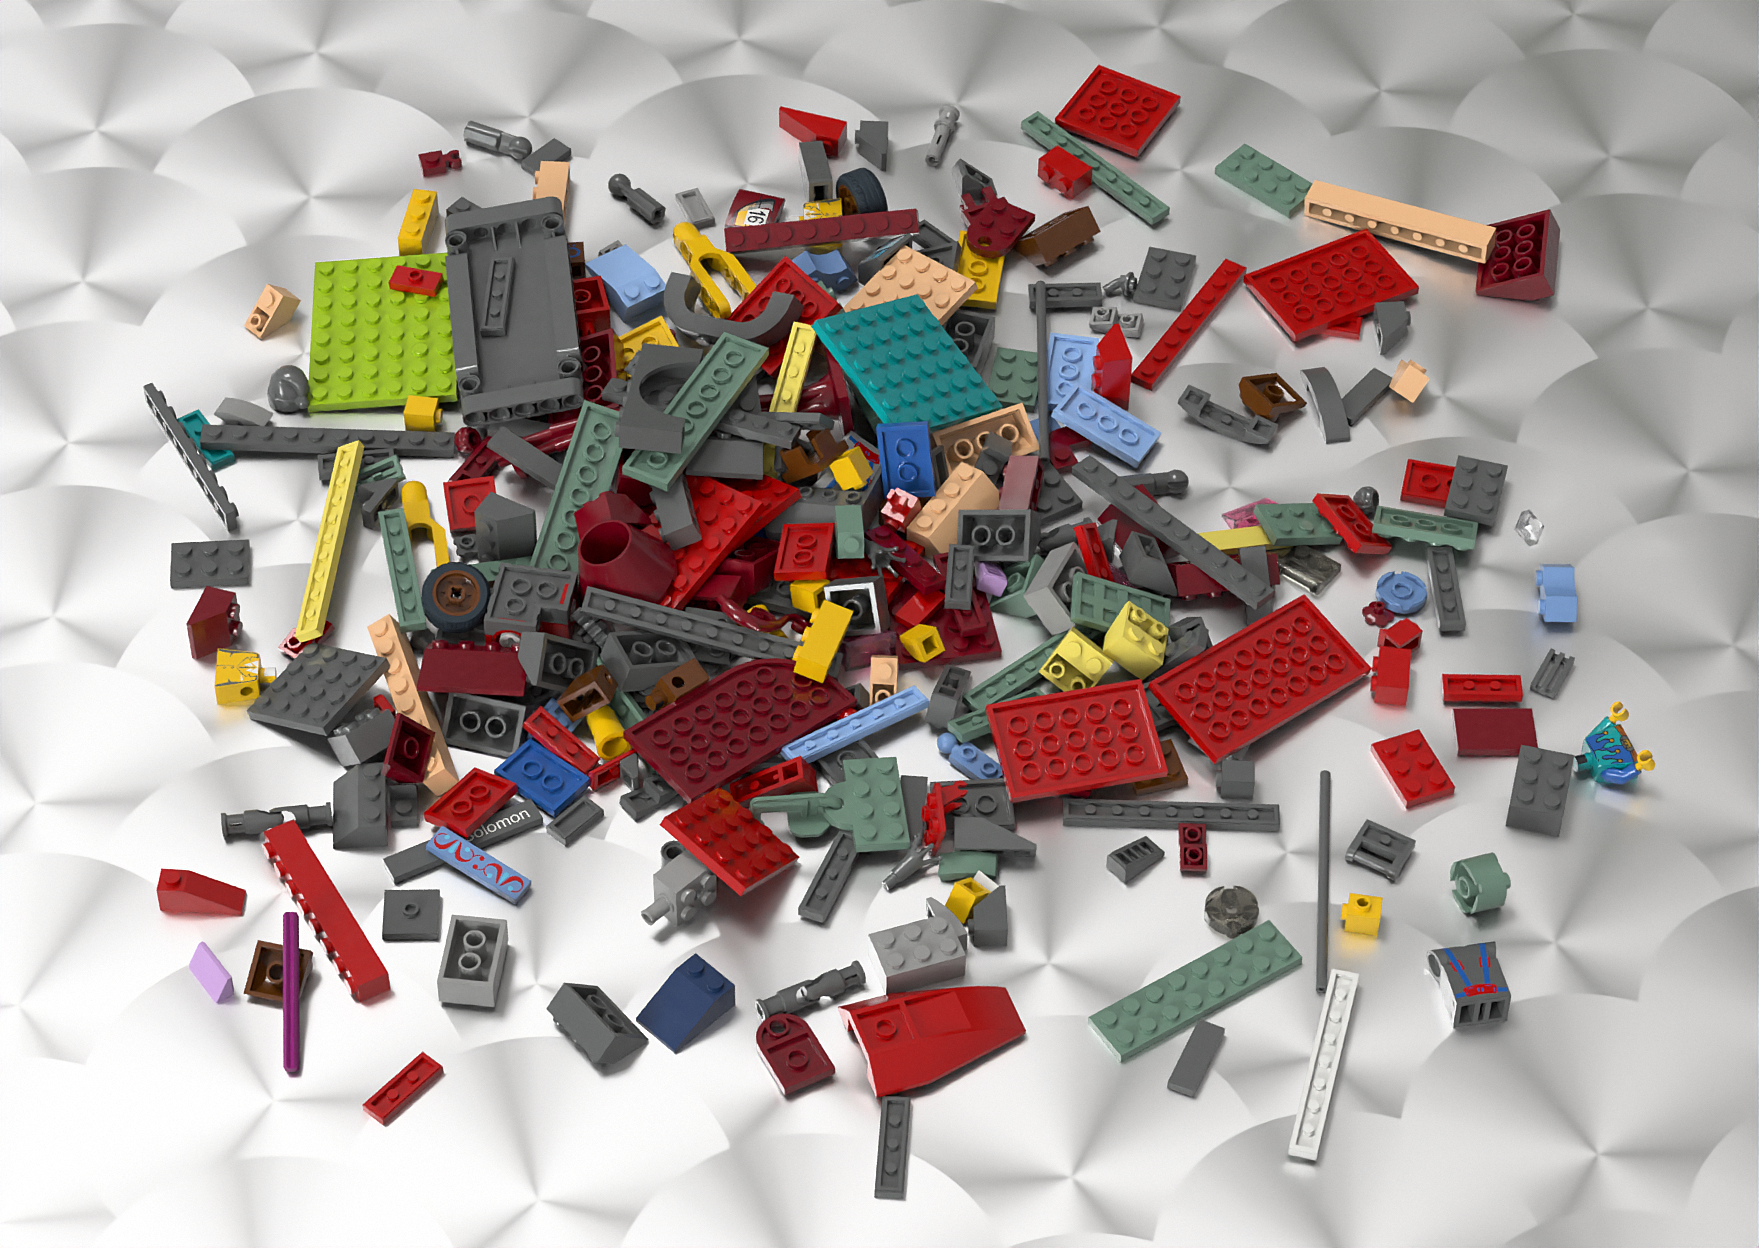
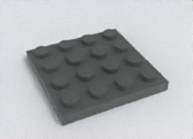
M317 643L308 644L303 648V652L289 663L287 668L248 708L247 713L250 719L327 736L387 671L390 664L387 658Z

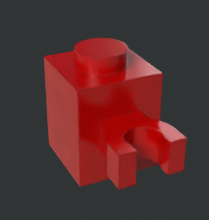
M899 488L891 489L886 496L888 501L881 511L884 525L888 526L892 531L897 532L899 530L906 534L907 527L922 510L919 498Z

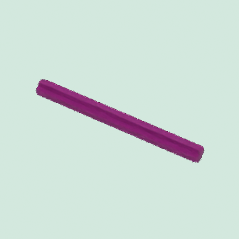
M293 911L283 914V1068L286 1072H297L300 1069L299 916L297 912Z

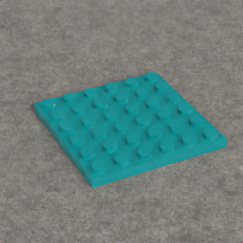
M918 294L818 319L811 326L883 423L928 421L929 432H933L999 411L1003 407Z

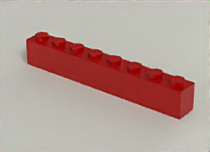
M290 820L264 831L265 843L262 844L266 857L273 859L279 878L284 877L286 880L285 885L289 895L297 898V905L302 916H308L309 926L315 936L319 934L321 946L325 954H331L333 957L332 962L338 975H344V982L350 994L355 993L361 1003L390 990L387 969L295 820Z

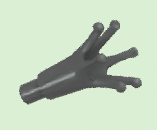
M864 538V553L872 561L871 569L875 570L877 568L880 576L883 575L881 568H886L895 578H898L899 575L892 569L890 562L891 560L902 563L906 562V558L896 557L891 554V552L898 551L899 548L897 546L885 548Z
M922 833L913 836L912 845L905 857L890 871L891 874L882 881L883 886L887 890H890L898 882L904 881L919 868L943 860L942 856L923 860L924 855L935 847L933 843L927 848L923 847L919 853L916 852L922 838Z

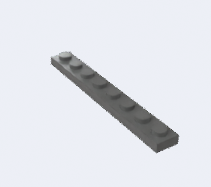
M611 378L602 391V400L623 405L628 382L622 379ZM657 389L648 394L643 400L652 408L663 413L677 394ZM729 408L714 428L715 430L792 449L801 435L800 426Z
M153 383L144 385L143 389L147 406L227 531L236 529V517L239 516L236 505L228 501L225 488L223 486L219 487L214 471H209L207 468L205 457L203 454L197 453L194 440L192 438L188 439L183 423L177 422L175 411L172 406H167L163 392L161 390L158 391Z

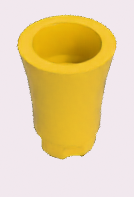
M604 705L586 715L587 724L596 744L597 754L601 759L611 761L630 751L632 746L623 738L625 729L610 706Z

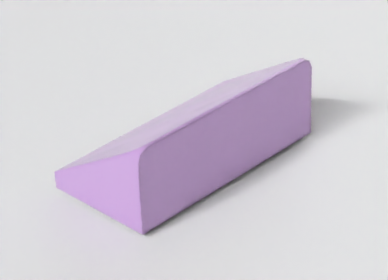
M203 941L200 942L189 963V969L213 1001L219 1003L234 995L232 977L207 944Z

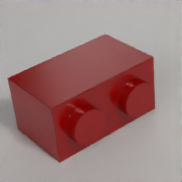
M1057 145L1038 159L1037 176L1073 199L1092 185L1093 168Z
M1380 646L1378 656H1373L1372 672H1376V676L1371 677L1370 691L1375 692L1374 703L1406 706L1409 690L1411 649Z

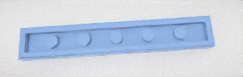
M914 685L787 744L781 749V755L786 761L802 756L809 764L928 708L929 699Z

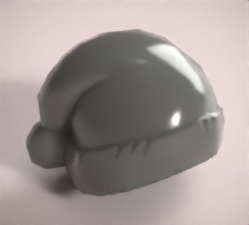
M285 365L272 374L267 391L268 402L271 407L283 412H293L309 407L308 393L310 387L304 372L294 365Z

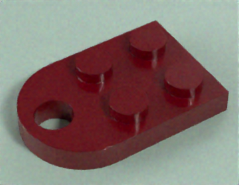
M993 197L968 227L967 246L973 253L981 257L997 258L1004 256L1013 249L1035 222V214ZM987 243L989 246H981L980 244Z
M777 1014L765 1019L758 1027L756 1032L757 1051L784 1095L835 1074L834 1064L808 1023L802 1018L792 1014ZM781 1026L785 1031L774 1033L771 1031V1028Z

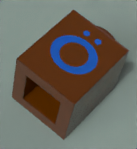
M568 242L573 280L586 278L584 243Z

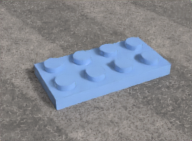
M1050 333L1047 349L1049 411H1053L1076 382L1090 390L1092 389L1091 375L1094 374L1095 370L1093 356H1096L1099 338Z
M1079 382L1074 384L1051 415L1054 419L1135 468L1138 467L1161 436V432Z

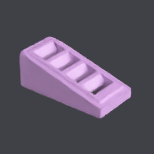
M974 561L977 590L1001 597L1007 585V578L1000 565L992 562Z

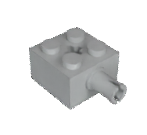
M686 849L653 874L654 903L641 911L643 920L652 926L664 916L676 927L685 921L691 920L696 912L705 905H710L717 897V875Z

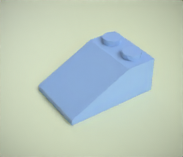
M626 244L585 263V267L592 277L601 276L606 297L623 322L664 303L665 282L649 263Z

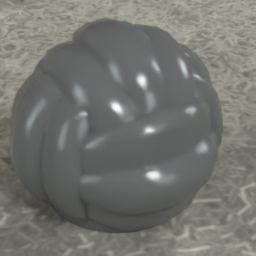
M1362 487L1355 493L1353 501L1364 514H1370L1377 509V505L1379 506V494L1373 487Z

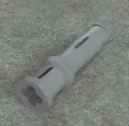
M943 105L939 110L940 117L934 123L935 133L925 158V162L928 165H938L948 136L952 135L955 130L954 123L959 119L960 112L954 106Z

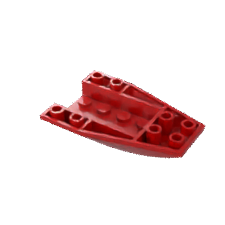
M968 986L898 992L838 1007L847 1032L854 1030L867 1059V1078L876 1098L930 1084L1026 1034V1029L1006 987Z

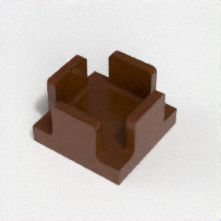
M828 428L822 431L810 430L806 433V436L814 448L813 451L805 454L797 441L792 449H781L779 453L788 468L782 474L786 484L826 469L849 449L845 439L836 442Z

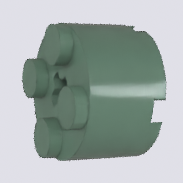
M1492 852L1454 862L1451 866L1450 881L1455 880L1456 889L1452 890L1457 905L1463 912L1478 913L1498 908L1505 904L1507 889L1511 887V880L1506 872L1503 873L1495 853Z

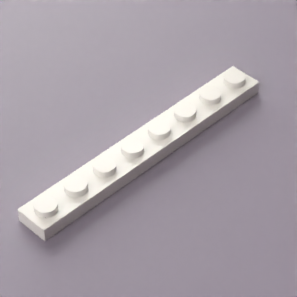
M1333 968L1331 970L1288 1155L1315 1161L1317 1159L1359 980V974Z

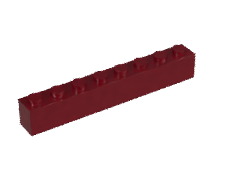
M916 208L724 228L726 252L731 254L896 238L908 233L913 236L921 235L919 213Z

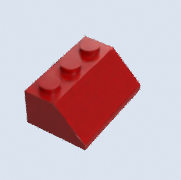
M1117 323L1110 328L1097 344L1096 356H1093L1095 373L1091 375L1095 393L1123 410L1128 411L1133 357L1121 327Z

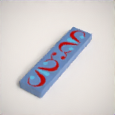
M441 826L426 844V850L515 905L531 887V880L444 826Z

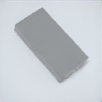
M698 188L675 194L676 201L689 223H692L697 229L715 224V217Z

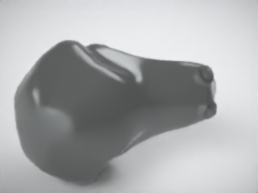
M429 628L412 631L409 638L410 645L415 651L424 654L428 643H432L435 640V634Z

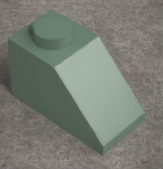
M835 505V557L838 559L864 558V530L861 505Z

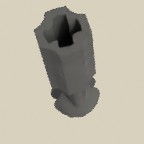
M469 121L464 129L463 136L466 142L493 151H499L520 160L525 159L532 153V144L525 137H517L474 121Z
M619 173L614 174L608 182L609 191L617 197L626 196L627 204L652 224L660 222L665 217L666 208L641 188L632 189L631 181L626 175Z
M1176 469L1163 473L1119 476L1133 487L1143 484L1152 496L1167 493L1180 494L1186 490L1189 484L1188 476L1185 472Z

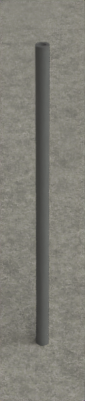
M1037 281L1039 458L1042 464H1047L1050 458L1046 286L1044 281Z
M1327 770L1320 772L1316 955V991L1319 993L1327 991L1331 773Z

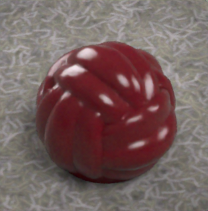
M469 426L462 427L455 433L454 444L460 452L473 453L481 444V436L475 428Z

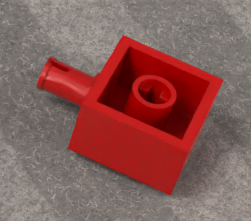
M601 276L573 280L579 335L583 337L611 329L610 308Z

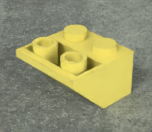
M1128 601L1106 633L1102 653L1139 679L1144 680L1163 665L1169 629L1148 615L1143 609Z
M1072 626L1043 664L1039 673L1064 692L1094 687L1114 660L1102 653L1103 650Z

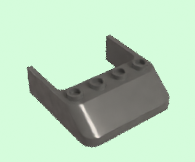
M881 464L870 485L863 492L791 485L800 490L801 498L764 526L765 535L768 539L780 541L784 524L835 522V505H861L863 530L867 532L884 498ZM780 473L777 480L786 483Z

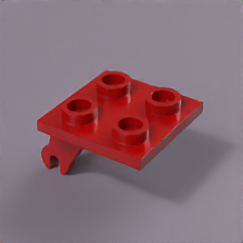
M959 780L953 785L941 787L940 783H935L931 793L927 794V803L925 806H922L921 817L927 826L924 834L925 846H929L931 843L935 845L934 848L929 850L930 856H936L945 836L946 825L944 816L960 809L962 803H954V801L960 800L961 797L967 795V790L958 789L966 787L967 783Z

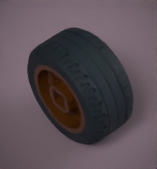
M858 168L839 176L836 182V198H841L842 216L888 211L885 193L872 171L866 168Z
M448 562L435 568L425 579L422 587L421 603L425 616L433 626L444 632L464 633L476 628L484 620L485 614L488 612L487 607L491 597V590L487 579L476 567L463 562Z

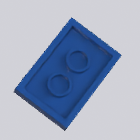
M928 421L877 424L876 430L884 498L887 499L886 496L890 490H895L896 488L915 497L935 496L936 485Z
M531 738L494 770V775L516 783L519 794L528 800L532 799L535 805L553 817L557 816L591 785L588 776Z

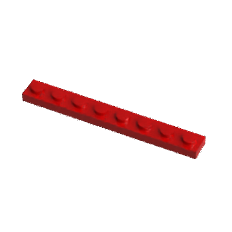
M1225 259L1133 371L1131 382L1152 391L1244 278L1247 267Z

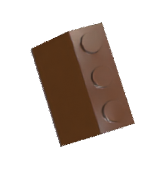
M1089 206L1064 212L1022 236L1013 249L1034 266L1044 264L1047 267L1058 261L1057 257L1061 254L1067 256L1075 252V246L1079 244L1084 246L1094 241L1093 236L1101 231Z

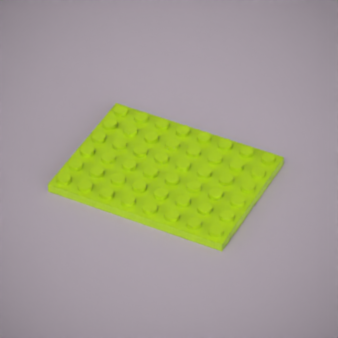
M447 252L315 262L308 380L310 387L308 393V400L310 402L309 412L406 405L409 395L438 398L439 402L458 401V381L455 371L445 256H448ZM396 266L443 273L444 281L436 297L390 289L388 282Z

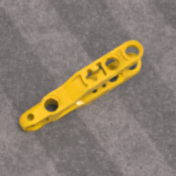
M680 222L676 224L673 229V242L689 265L690 275L702 287L698 297L713 317L727 319L731 316L730 304L700 264V261L705 259L712 269L719 271L733 290L736 289L742 301L757 285L733 254L715 248L707 236L701 235L692 223Z
M412 480L407 482L402 487L401 495L410 542L412 540V529L417 527L426 528L427 538L434 544L436 566L439 567L442 564H447L450 561L446 532L442 526L430 517L427 489L420 481Z

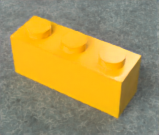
M413 189L398 235L399 256L426 254L439 214L437 191Z
M827 600L823 601L820 609L815 608L810 619V623H813L811 628L806 627L801 639L804 645L803 647L798 645L792 660L797 661L793 672L823 683L846 634L854 611Z

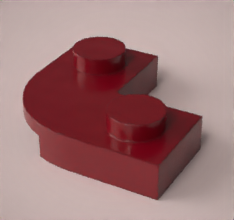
M1067 426L1053 430L1049 433V462L1059 474L1071 472L1072 467L1079 463L1072 451L1091 446V441Z

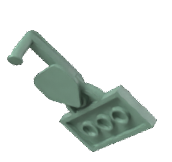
M896 757L843 760L842 768L845 782L834 784L825 793L814 791L795 792L790 795L756 797L750 801L749 811L752 813L753 818L763 825L765 824L761 820V813L787 812L789 830L797 837H819L831 826H834L841 830L852 831L855 852L910 848V838Z

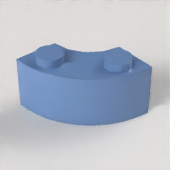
M837 249L823 255L804 251L791 260L816 283L822 280L827 289L831 287L833 291L847 289L851 284L858 281L850 264Z
M1540 564L1539 570L1535 571V586L1540 588L1537 611L1538 615H1543L1545 622L1577 621L1578 596L1575 590V567L1571 564Z

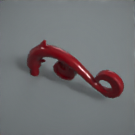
M725 594L717 597V602L722 606V612L731 620L743 627L758 632L779 631L790 621L792 622L791 629L803 635L806 627H811L813 624L805 617L795 613L784 615L779 619H776L770 612L759 607H753L751 612L748 613L736 604L734 600L728 599Z

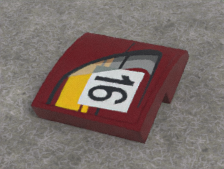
M739 189L726 218L725 228L779 222L786 200L785 198Z

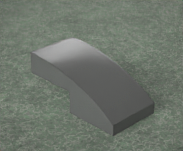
M657 774L644 779L642 788L621 795L619 804L634 820H637L660 808L678 793Z

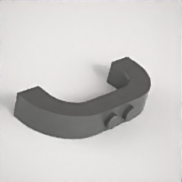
M671 272L664 291V307L670 320L685 336L706 347L714 345L721 335L726 332L768 348L782 340L792 330L793 323L798 321L804 308L794 295L773 291L767 307L757 318L748 322H735L695 314V303L702 287L691 275Z

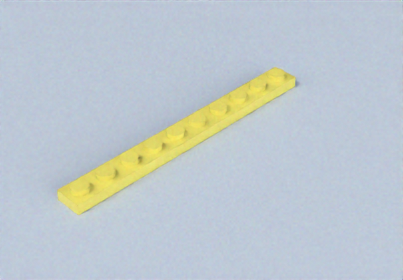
M359 440L338 447L295 634V637L301 643L323 635L365 447Z

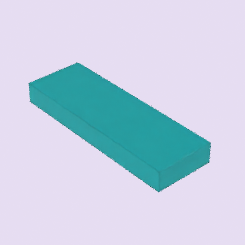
M199 409L177 419L178 423H183L188 439L192 438L194 440L199 454H203L207 464L213 471L235 461V456L231 450L201 449L202 425L211 424Z

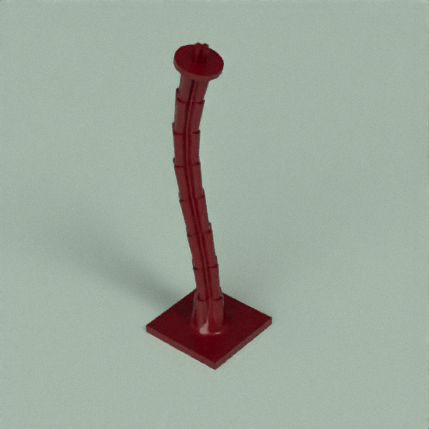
M823 343L828 374L817 382L803 387L797 412L822 413L828 418L838 421L843 438L851 430L854 432L848 392L840 364ZM774 394L759 395L762 412H769ZM620 407L613 408L612 410L620 412ZM578 418L552 424L548 429L522 437V439L548 456L557 451L560 453L568 449ZM496 456L500 468L512 464L502 456ZM512 464L515 472L521 479L530 477L529 474Z

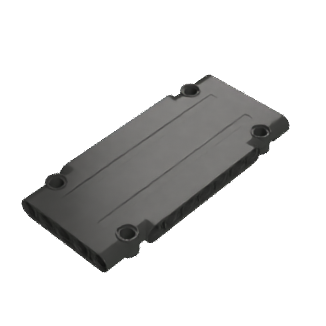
M544 197L454 213L447 216L445 219V244L448 256H445L455 371L461 396L464 424L470 427H477L580 408L584 402L583 377L581 373L582 354L570 251L564 227L561 200L557 197ZM514 257L516 263L506 335L481 336L480 325L490 258Z

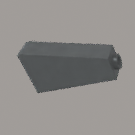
M799 142V165L806 202L833 199V180L823 142Z

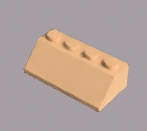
M1023 403L930 434L931 450L938 445L944 446L949 476L961 462L972 467L975 466L990 431L1013 442L1011 455L1024 456L1038 451L1039 445Z
M961 462L938 489L936 495L928 501L907 527V541H913L925 547L924 556L932 560L933 555L949 552V544L957 545L959 510L999 509V490L983 471Z

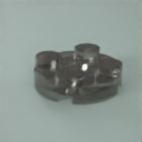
M1221 886L1208 894L1205 901L1204 920L1215 931L1234 939L1253 929L1257 924L1259 916L1258 901L1256 896L1246 888L1233 886V889H1224L1225 886ZM1226 908L1230 910L1236 908L1237 911L1236 913H1228Z

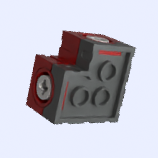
M501 562L499 574L496 576L493 594H491L487 607L488 612L484 617L485 642H497L501 644V647H511L512 644H520L522 632H541L571 639L575 626V621L571 614L580 607L578 572H566L550 568L542 569L519 564L511 565L510 563Z

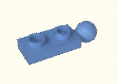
M943 733L938 737L937 747L939 751L944 754H950L948 762L972 780L1003 778L1000 764L969 741L959 746L957 738L951 733Z

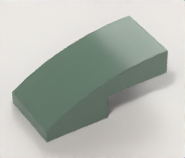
M975 851L940 853L943 860L939 861L938 876L942 882L966 877L974 878L978 871H981L991 880L997 879V854Z

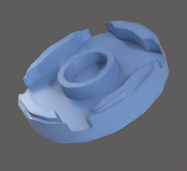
M1395 571L1388 572L1382 575L1377 582L1376 597L1378 601L1383 602L1385 608L1393 612L1402 614L1414 613L1422 609L1427 600L1428 592L1426 591L1425 583L1419 577L1409 572L1402 571L1401 574H1395Z

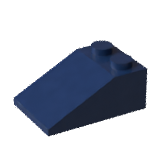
M695 953L673 971L638 1014L636 1022L675 1054L735 1006V984Z

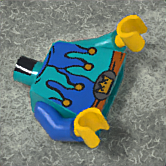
M1620 701L1611 705L1610 711L1612 715L1610 717L1606 716L1585 737L1581 755L1574 756L1573 769L1576 772L1588 769L1593 780L1598 783L1610 782L1623 785L1632 779L1638 778V775L1642 773V769L1651 771L1655 768L1651 752L1643 750L1637 755L1621 724L1616 725L1617 720L1625 721L1629 717V712L1626 708L1618 713L1623 708V704Z

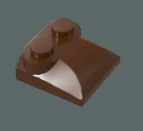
M1277 373L1242 377L1239 383V397L1242 403L1248 406L1256 415L1272 422L1278 419L1280 413L1305 407L1307 404Z
M261 940L257 941L244 995L283 1002V945ZM299 948V1001L306 979L313 969V952Z

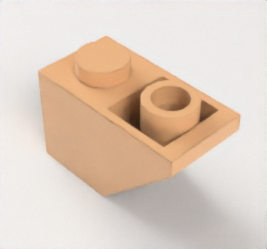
M267 284L244 326L263 339L290 321L301 300L285 288Z
M1411 359L1408 363L1401 360L1389 387L1414 403L1430 378L1424 375L1427 370Z
M871 656L869 706L897 694L898 656Z

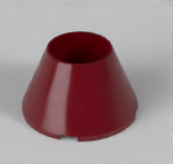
M606 520L591 527L579 542L578 582L579 597L582 605L587 586L660 604L667 596L666 590L670 586L671 581L675 582L677 561L671 548L661 539L622 521Z

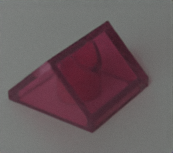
M886 629L881 634L843 638L838 652L843 653L841 662L845 672L871 667L872 655L896 656V632Z

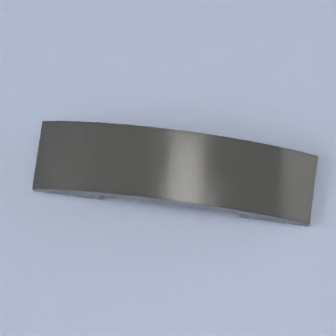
M1325 367L1301 370L1300 374L1306 391L1310 390L1320 417L1319 426L1325 443L1349 441L1350 431L1345 409L1337 385L1330 372Z
M1191 385L1187 386L1178 400V404L1194 419L1208 428L1236 440L1255 444H1268L1278 428V424L1258 415H1255L1253 420L1217 405L1210 401L1211 394Z

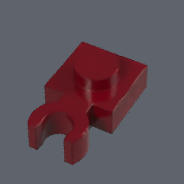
M441 150L418 154L423 177L447 173L446 168L459 169L462 167L459 150H452L444 155Z

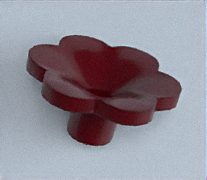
M1373 601L1369 606L1362 609V615L1365 617V623L1368 625L1384 628L1387 626V623L1394 620V614L1391 610L1386 609L1385 604L1381 601Z

